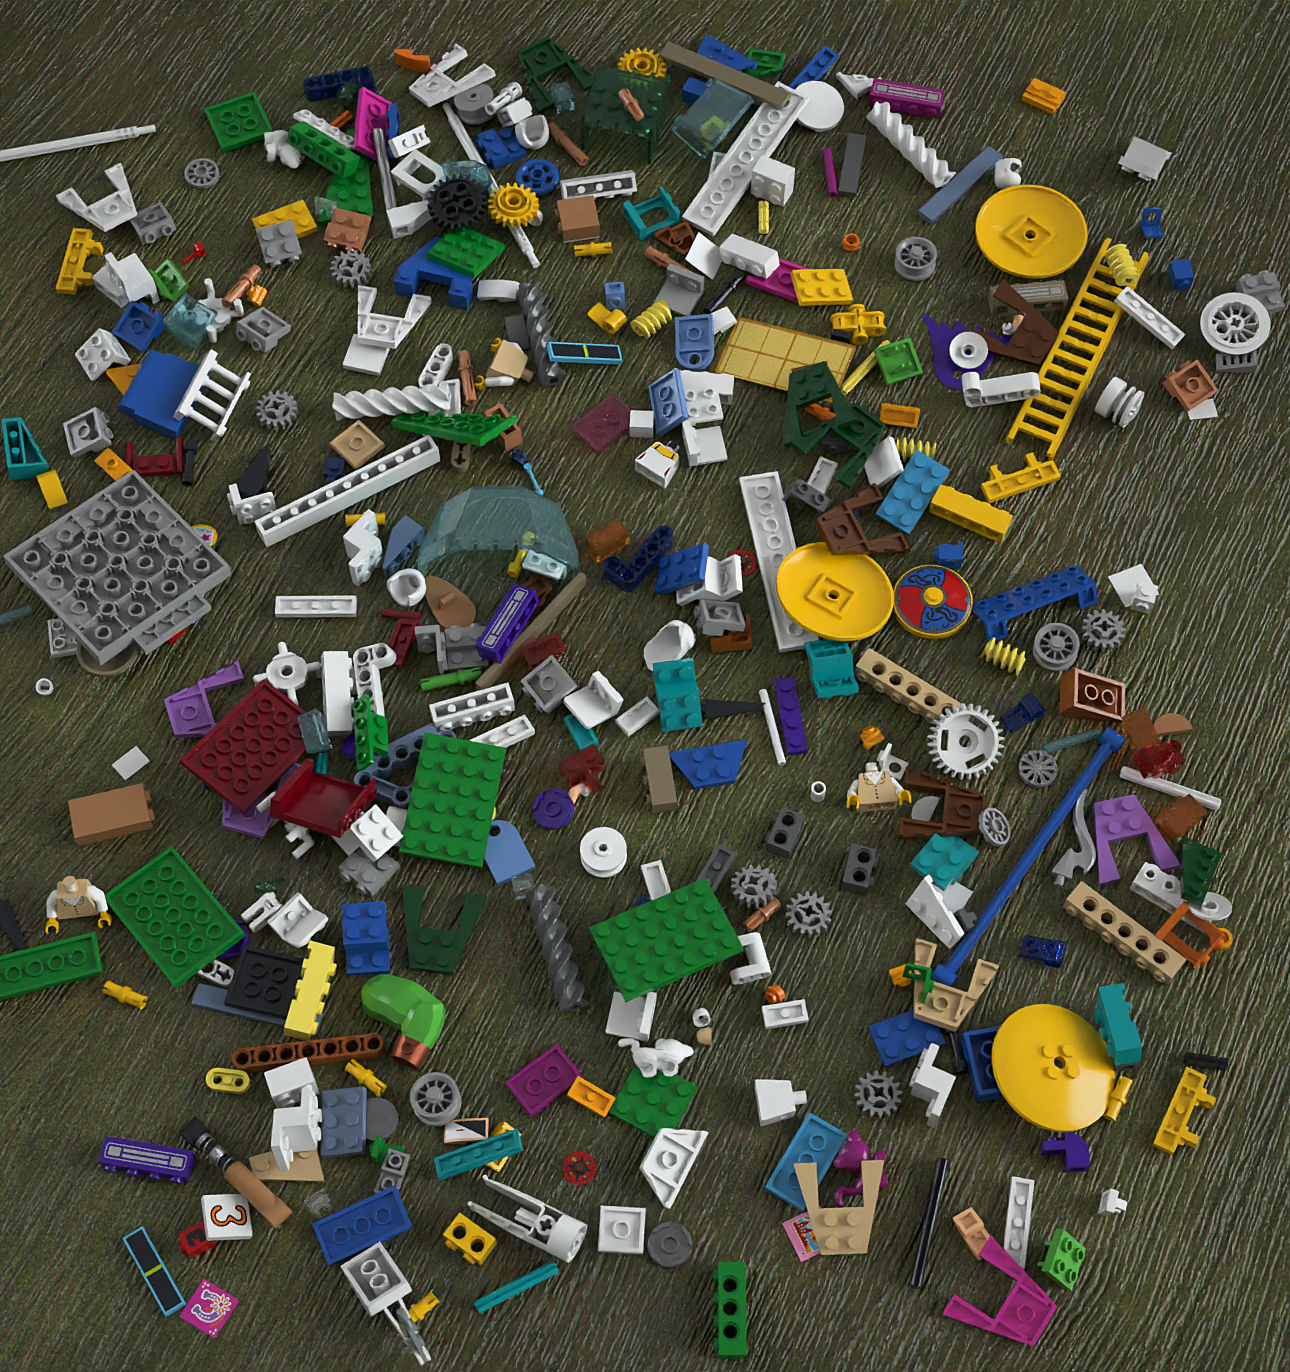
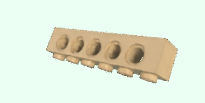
M870 648L867 649L855 666L854 675L860 681L871 684L878 692H884L889 695L893 701L902 703L915 714L922 715L931 724H935L933 720H941L938 714L946 713V708L952 712V706L956 705L958 710L960 709V702ZM874 671H879V672H881L882 674L876 675V674H874L873 672H874ZM895 681L899 685H893L890 682ZM908 692H914L916 695L911 696ZM930 702L934 706H927L925 703Z
M1082 881L1064 903L1063 907L1066 908L1068 914L1078 917L1088 929L1095 930L1104 941L1115 945L1121 954L1131 957L1140 968L1147 969L1161 983L1164 982L1168 985L1187 960ZM1088 905L1093 911H1087L1083 906ZM1101 918L1108 919L1110 924H1104ZM1123 931L1128 937H1122L1118 932ZM1136 944L1144 946L1145 950H1139ZM1153 958H1160L1163 964L1156 963Z

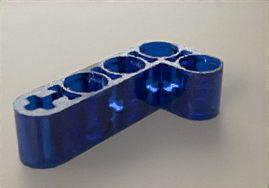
M366 66L310 77L303 83L306 99L311 102L359 93L362 87L377 94L372 70Z
M667 525L659 526L627 564L613 556L605 559V578L625 592L634 591L657 565L660 558L672 547V528ZM638 564H643L644 566H643V567H638L637 565H638ZM626 578H631L632 580H631V581H626L625 579H626Z

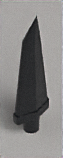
M705 699V705L701 706V714H706V720L753 712L765 703Z
M0 900V926L18 950L27 949L11 909V904L8 900L3 902Z

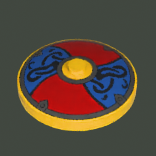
M922 565L915 567L900 577L893 591V612L896 619L907 631L922 638L941 639L949 637L964 627L971 614L973 600L968 584L959 574L943 566Z

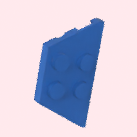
M705 35L697 51L702 56L740 72L746 68H750L752 71L757 69L756 62L709 35Z
M746 740L669 752L670 761H673L678 767V771L683 777L687 778L688 783L694 790L734 784L747 742Z

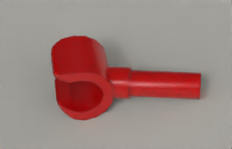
M196 242L193 245L194 251L182 260L184 264L196 256L202 257L205 255V249L201 242Z

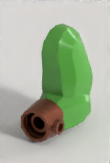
M379 974L370 978L364 984L361 992L363 1011L370 1018L388 1023L401 1031V1035H398L391 1058L401 1066L419 1071L431 1053V1049L438 1040L443 1028L446 1014L443 1003L421 985L411 980L390 974Z

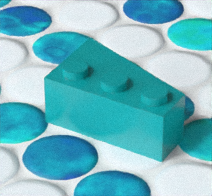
M21 417L1 419L9 481L37 478V475L48 472V463L32 439V435Z
M1124 983L1099 987L1097 1009L1094 1011L1095 1023L1100 1025L1101 1038L1107 1043V1054L1109 1057H1112L1115 1065L1139 1062L1142 1055V1044L1135 1021H1131L1128 1010H1131L1130 1002L1125 1003L1124 991L1126 990Z

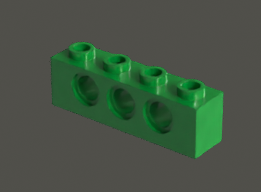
M304 121L290 126L286 143L341 178L356 173L360 156Z
M718 1262V1268H713V1282H718V1291H714L713 1294L714 1306H718V1315H714V1329H718V1338H714V1352H718V1359H746V1262ZM727 1282H732L736 1289L733 1292H727L723 1285ZM727 1305H732L735 1307L736 1313L727 1315L723 1309ZM728 1328L734 1329L737 1334L732 1339L726 1338L723 1333Z

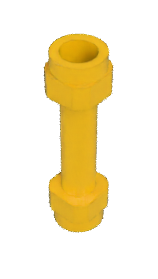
M526 532L521 539L522 546L514 563L511 562L508 567L507 574L509 576L517 578L522 570L521 564L527 551L535 543L536 536L534 534Z

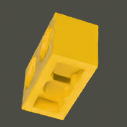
M460 1212L443 1234L446 1240L445 1244L453 1251L460 1250L464 1253L463 1258L473 1265L476 1262L481 1266L497 1244L496 1238ZM457 1230H464L466 1232L462 1239L454 1237V1233ZM475 1243H482L484 1248L480 1252L472 1251V1246Z

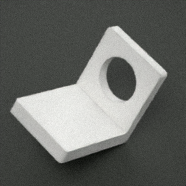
M888 743L885 750H881L876 761L879 762L878 771H887L890 777L900 781L908 763L890 755L892 744ZM897 763L900 765L901 770L898 773H893L890 771L889 765Z

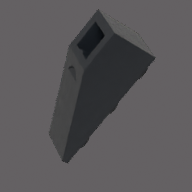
M267 443L263 448L259 449L253 462L247 465L241 478L235 481L241 499L267 493L272 456L270 446Z

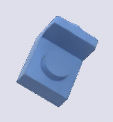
M605 283L607 310L625 309L624 283Z

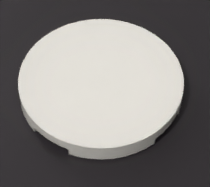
M808 81L795 89L809 97V102L796 119L801 126L804 125L816 132H823L834 128L839 123L844 112V104L835 88L824 82Z

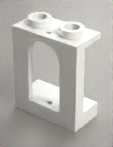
M416 149L391 171L392 183L398 187L403 183L422 196L423 201L431 197L429 191H435L433 185L440 186L439 180L445 182V176H448L447 170ZM420 165H423L436 175V179L432 183L423 184L412 177L411 174Z

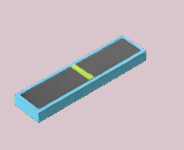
M548 342L547 344L551 362L620 365L623 361L619 345Z
M142 1226L122 1238L164 1315L167 1317L185 1306L186 1303L144 1227Z

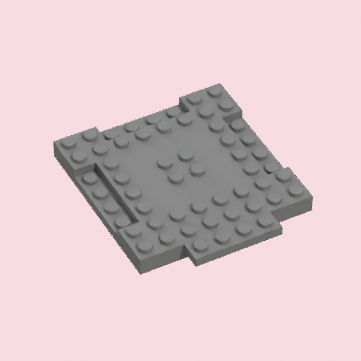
M134 470L3 556L6 565L76 635L81 645L100 665L134 642L146 655L212 610L211 605L202 595L231 576L230 566Z

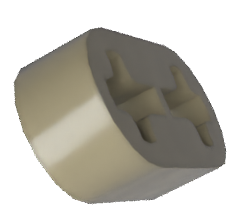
M454 441L451 465L455 472L461 473L469 467L471 444L465 443L463 451H460L462 443ZM459 458H462L463 461L461 465H457Z

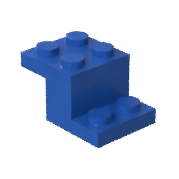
M386 902L342 904L343 946L346 952L347 976L390 973V945L386 920Z

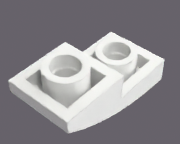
M479 280L477 298L480 301L498 299L500 302L516 301L519 283L509 280Z
M728 307L711 313L714 317V335L719 331L723 333L737 323Z

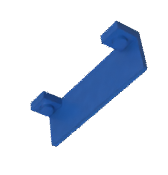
M1077 565L1070 566L1060 572L1051 573L1044 578L1033 580L1028 584L1015 587L1007 592L980 600L972 604V611L984 623L987 641L989 642L995 637L996 642L1008 637L1007 619L1075 594L1076 606L1079 609L1098 603L1096 582Z

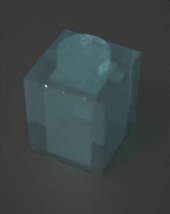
M568 82L550 86L551 99L554 102L557 114L574 110V97Z

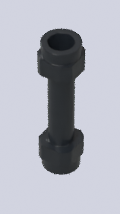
M189 440L186 441L184 446L186 461L185 470L181 474V484L183 486H192L194 482L192 470L194 455L197 454V442Z
M959 1028L956 1032L944 1029L946 1036H949L955 1062L952 1065L955 1074H965L968 1072L966 1060H963L957 1035Z

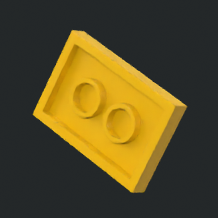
M304 200L252 219L256 229L292 219L297 238L318 231L317 225Z
M844 269L792 270L790 274L799 306L847 305L853 301Z

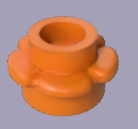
M850 233L842 240V245L848 251H855L859 248L860 240L856 234Z
M774 984L766 988L765 997L771 1004L782 1003L785 993L780 986Z

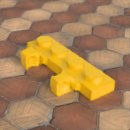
M73 228L55 288L57 293L76 295L78 286L94 285L93 273L84 272V263L86 256H90V253L92 255H102L104 248L101 242L91 240L93 235L91 229Z
M1032 452L1024 457V461L1028 464V467H1025L1024 470L1009 475H1002L1001 471L997 469V464L990 466L988 472L991 478H989L988 482L981 484V489L987 502L992 503L1060 480L1061 475L1054 461L1037 462Z
M1186 1067L1152 1146L1171 1155L1174 1154L1177 1145L1183 1147L1185 1144L1193 1148L1197 1146L1200 1137L1189 1132V1127L1186 1124L1194 1107L1197 1108L1198 1105H1201L1211 1110L1214 1106L1216 1098L1206 1094L1207 1090L1203 1088L1207 1078L1206 1075Z

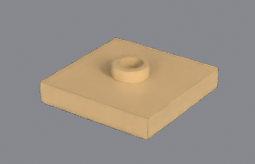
M360 420L356 421L330 442V446L355 470L385 447V444Z

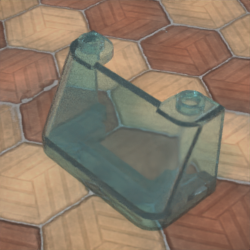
M710 78L705 83L704 87L706 89L684 116L680 114L675 119L674 123L676 125L672 129L677 136L703 159L717 147L755 100L749 94L718 78L714 80Z

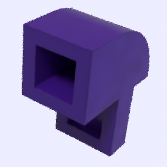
M1064 1132L1061 1141H1059V1138H1047L1040 1146L1041 1156L1063 1155L1065 1173L1087 1172L1091 1166L1086 1143L1074 1133Z

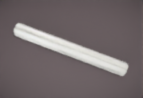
M1123 766L1121 769L1120 777L1213 810L1220 808L1221 799L1126 766Z

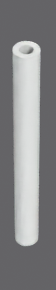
M762 689L759 691L761 702L765 703L763 709L778 765H784L786 760L766 689Z

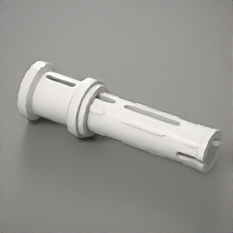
M516 82L508 84L506 88L500 91L499 96L486 104L485 111L493 115L505 104L512 103L515 98L521 96V86Z

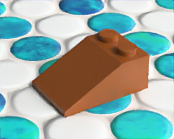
M1074 668L1061 675L1059 713L1080 719L1124 722L1125 683Z

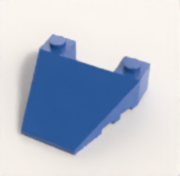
M433 238L399 266L394 279L396 294L412 298L413 294H416L420 280H427L449 285V305L468 310L473 296L472 278L427 258V252L442 238Z

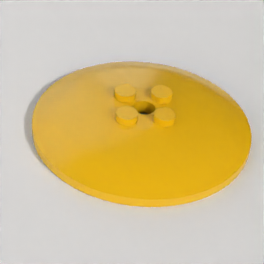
M1017 185L997 192L984 203L977 216L975 235L979 248L993 265L1014 276L1038 279L1058 275L1069 269L1079 260L1087 242V225L1079 208L1062 193L1044 186ZM1030 234H1031V235H1033L1035 238L1029 239V238H1027L1025 235H1030Z
M825 542L811 543L792 551L783 560L777 573L776 592L784 611L800 627L822 638L836 641H854L869 637L886 624L893 610L894 593L891 582L883 569L866 554L831 555ZM828 595H835L837 599H832Z
M1035 1004L1014 1012L1003 1022L996 1033L992 1046L994 1077L1006 1101L1024 1119L1049 1131L1072 1132L1091 1125L1107 1110L1111 1099L1109 1097L1110 1093H1113L1115 1087L1113 1061L1108 1056L1106 1044L1099 1033L1081 1016L1060 1006ZM1054 1059L1062 1063V1069L1055 1066Z

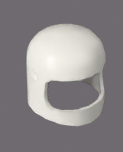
M1005 158L996 162L994 181L998 189L1003 190L1020 185L1021 177L1018 174L1021 171V161L1016 158ZM1012 163H1015L1019 166V168L1014 172L1011 171Z

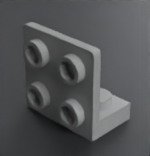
M669 264L667 280L654 303L662 299L668 305L671 312L681 316H689L704 290V277Z
M439 625L415 627L418 651L431 653L437 650L440 675L444 674V671H448L444 632H440Z

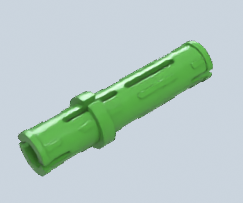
M480 666L420 679L424 692L461 683V685H464L465 682L478 680L482 673Z

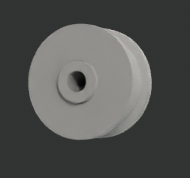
M480 83L456 94L454 98L459 118L464 123L480 124L488 121L495 115V113L490 115L485 111L486 104L493 100V91L488 85Z
M922 237L904 239L896 248L895 269L897 273L911 281H920L930 277L936 266V247L932 242Z
M1050 623L1043 626L1037 632L1033 645V656L1036 662L1042 668L1049 671L1058 672L1068 669L1077 658L1080 646L1078 635L1071 627L1062 623Z
M440 1072L425 1074L414 1083L410 1092V1102L417 1118L426 1125H445L451 1122L461 1109L462 1100L455 1081L447 1074Z

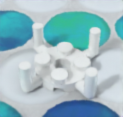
M207 278L204 283L208 299L197 301L193 314H186L185 307L182 304L177 306V310L182 322L194 321L197 327L202 329L203 332L208 333L210 342L215 343L217 341V333L224 330L227 324L229 325L231 318L242 317L244 310L240 299L234 300L236 310L225 308L222 305L223 302H221L222 298H215L212 280ZM211 313L217 314L214 318H208V315Z
M279 642V654L268 664L266 673L255 675L253 681L255 687L263 679L269 681L280 692H287L288 698L299 706L295 691L305 686L308 672L315 670L316 677L322 678L321 663L313 662L306 664L302 657L300 658L295 653L288 652L285 642ZM285 669L293 670L289 676L282 675V672Z
M272 792L256 806L260 813L270 806L271 798L276 792ZM275 819L274 822H273V824L271 825V827H272L275 823H277V822L279 821V819ZM284 821L286 823L284 827L289 832L285 836L287 840L293 842L296 838H302L304 841L303 844L292 852V855L298 859L314 845V840L309 835V828Z

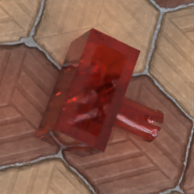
M557 631L521 647L520 652L530 670L539 666L551 655L556 659L566 654V647Z
M1177 740L1143 747L1133 757L1144 779L1150 777L1156 779L1167 773L1173 775L1180 770L1179 767L1185 762L1180 752L1182 746Z
M594 743L558 763L559 774L569 789L585 781L592 794L597 793L596 789L598 792L602 790L603 785L595 775L605 769L604 758Z

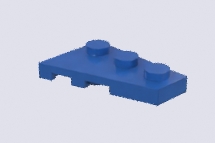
M389 104V110L386 111V120L389 122V128H386V138L389 140L400 135V114L397 104ZM390 145L386 146L387 156L390 158L391 163H398L399 157L395 158Z

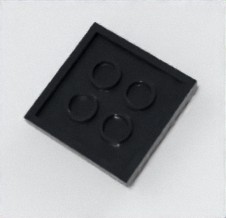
M244 945L224 1000V1005L286 1020L292 999H295L294 994L297 982L302 978L301 971L304 959Z

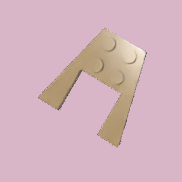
M917 938L915 942L914 964L930 968L937 944ZM978 959L968 993L934 981L932 993H928L925 1004L920 1003L924 982L914 980L913 1018L956 1032L996 974L999 965ZM914 970V974H921L918 970Z
M884 1160L861 1161L864 1207L819 1209L816 1163H794L798 1182L821 1255L867 1253Z

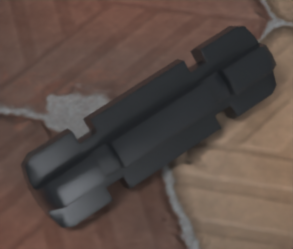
M1186 1052L1184 1057L1186 1065L1193 1066V1064H1196L1197 1067L1217 1068V1070L1226 1071L1228 1068L1227 1058L1219 1057V1059H1216V1056L1196 1055L1192 1052Z

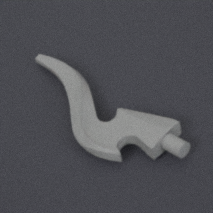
M1086 789L1077 800L1073 810V826L1081 852L1076 853L1072 848H1069L1053 868L1051 875L1056 877L1054 886L1057 888H1062L1064 880L1071 882L1074 868H1081L1083 875H1085L1091 869L1096 859V848L1088 832L1083 813Z

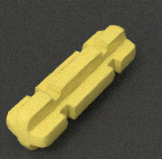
M760 201L758 206L760 234H767L769 232V203L767 201Z

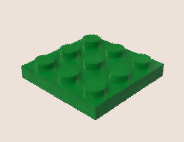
M255 91L204 108L206 117L223 153L265 139L264 133L273 132Z
M465 227L462 228V232H460L459 228H456L454 232L451 230L427 252V258L471 278H475L504 251L505 244L470 229L467 230Z
M635 1064L608 1114L655 1138L661 1128L676 1129L698 1090V1086L676 1074L665 1076L658 1069L655 1076L644 1077L640 1068Z

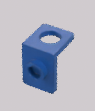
M1161 208L1143 209L1141 230L1145 238H1163L1160 228ZM1155 213L1157 218L1155 221L1149 222L1146 220L1147 215Z

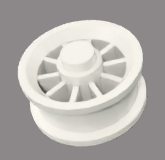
M598 827L589 831L583 837L580 845L581 863L584 869L589 874L599 878H608L618 874L623 869L627 859V847L623 836L618 831L609 827Z

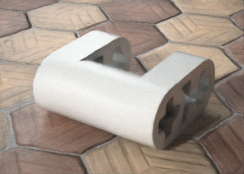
M754 932L737 936L743 946V952H746L749 965L734 969L729 973L732 984L739 985L770 976L772 973L760 933Z

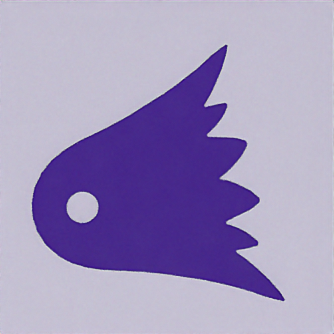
M923 313L931 337L934 367L938 379L945 386L958 390L963 389L962 378H954L952 376L953 370L959 369L963 374L976 372L980 379L996 353L988 351L985 361L976 368L965 369L959 367L951 359L950 345L957 335L966 332L963 324L958 321L952 331H950V328L944 321L940 328L935 321ZM981 326L975 327L976 329L982 331ZM991 332L987 335L994 338L995 332ZM1002 335L995 339L1005 345L1013 335ZM970 350L965 351L966 355L972 354Z

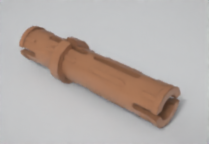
M555 122L548 124L550 128L549 133L555 138V142L563 146L580 166H584L589 157L569 138L566 131L563 132Z
M649 246L644 254L645 257L656 262L660 268L664 267L667 269L669 264H673L690 271L669 258L668 254L661 253L652 246Z
M252 265L245 274L240 276L237 284L221 300L225 308L230 309L234 305V300L239 299L254 284L255 279L262 273L261 268L257 265Z
M462 350L457 353L459 360L458 371L462 378L465 404L471 406L477 403L472 375L474 370L470 362L469 351Z

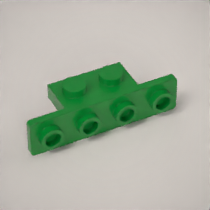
M364 694L353 703L357 770L360 772L374 763L373 752L382 756L389 753L387 718L371 712L370 696Z

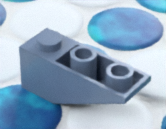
M406 515L391 531L382 566L384 577L386 578L396 572L399 564L403 560L408 559L412 550L416 546H420L425 538L423 527Z

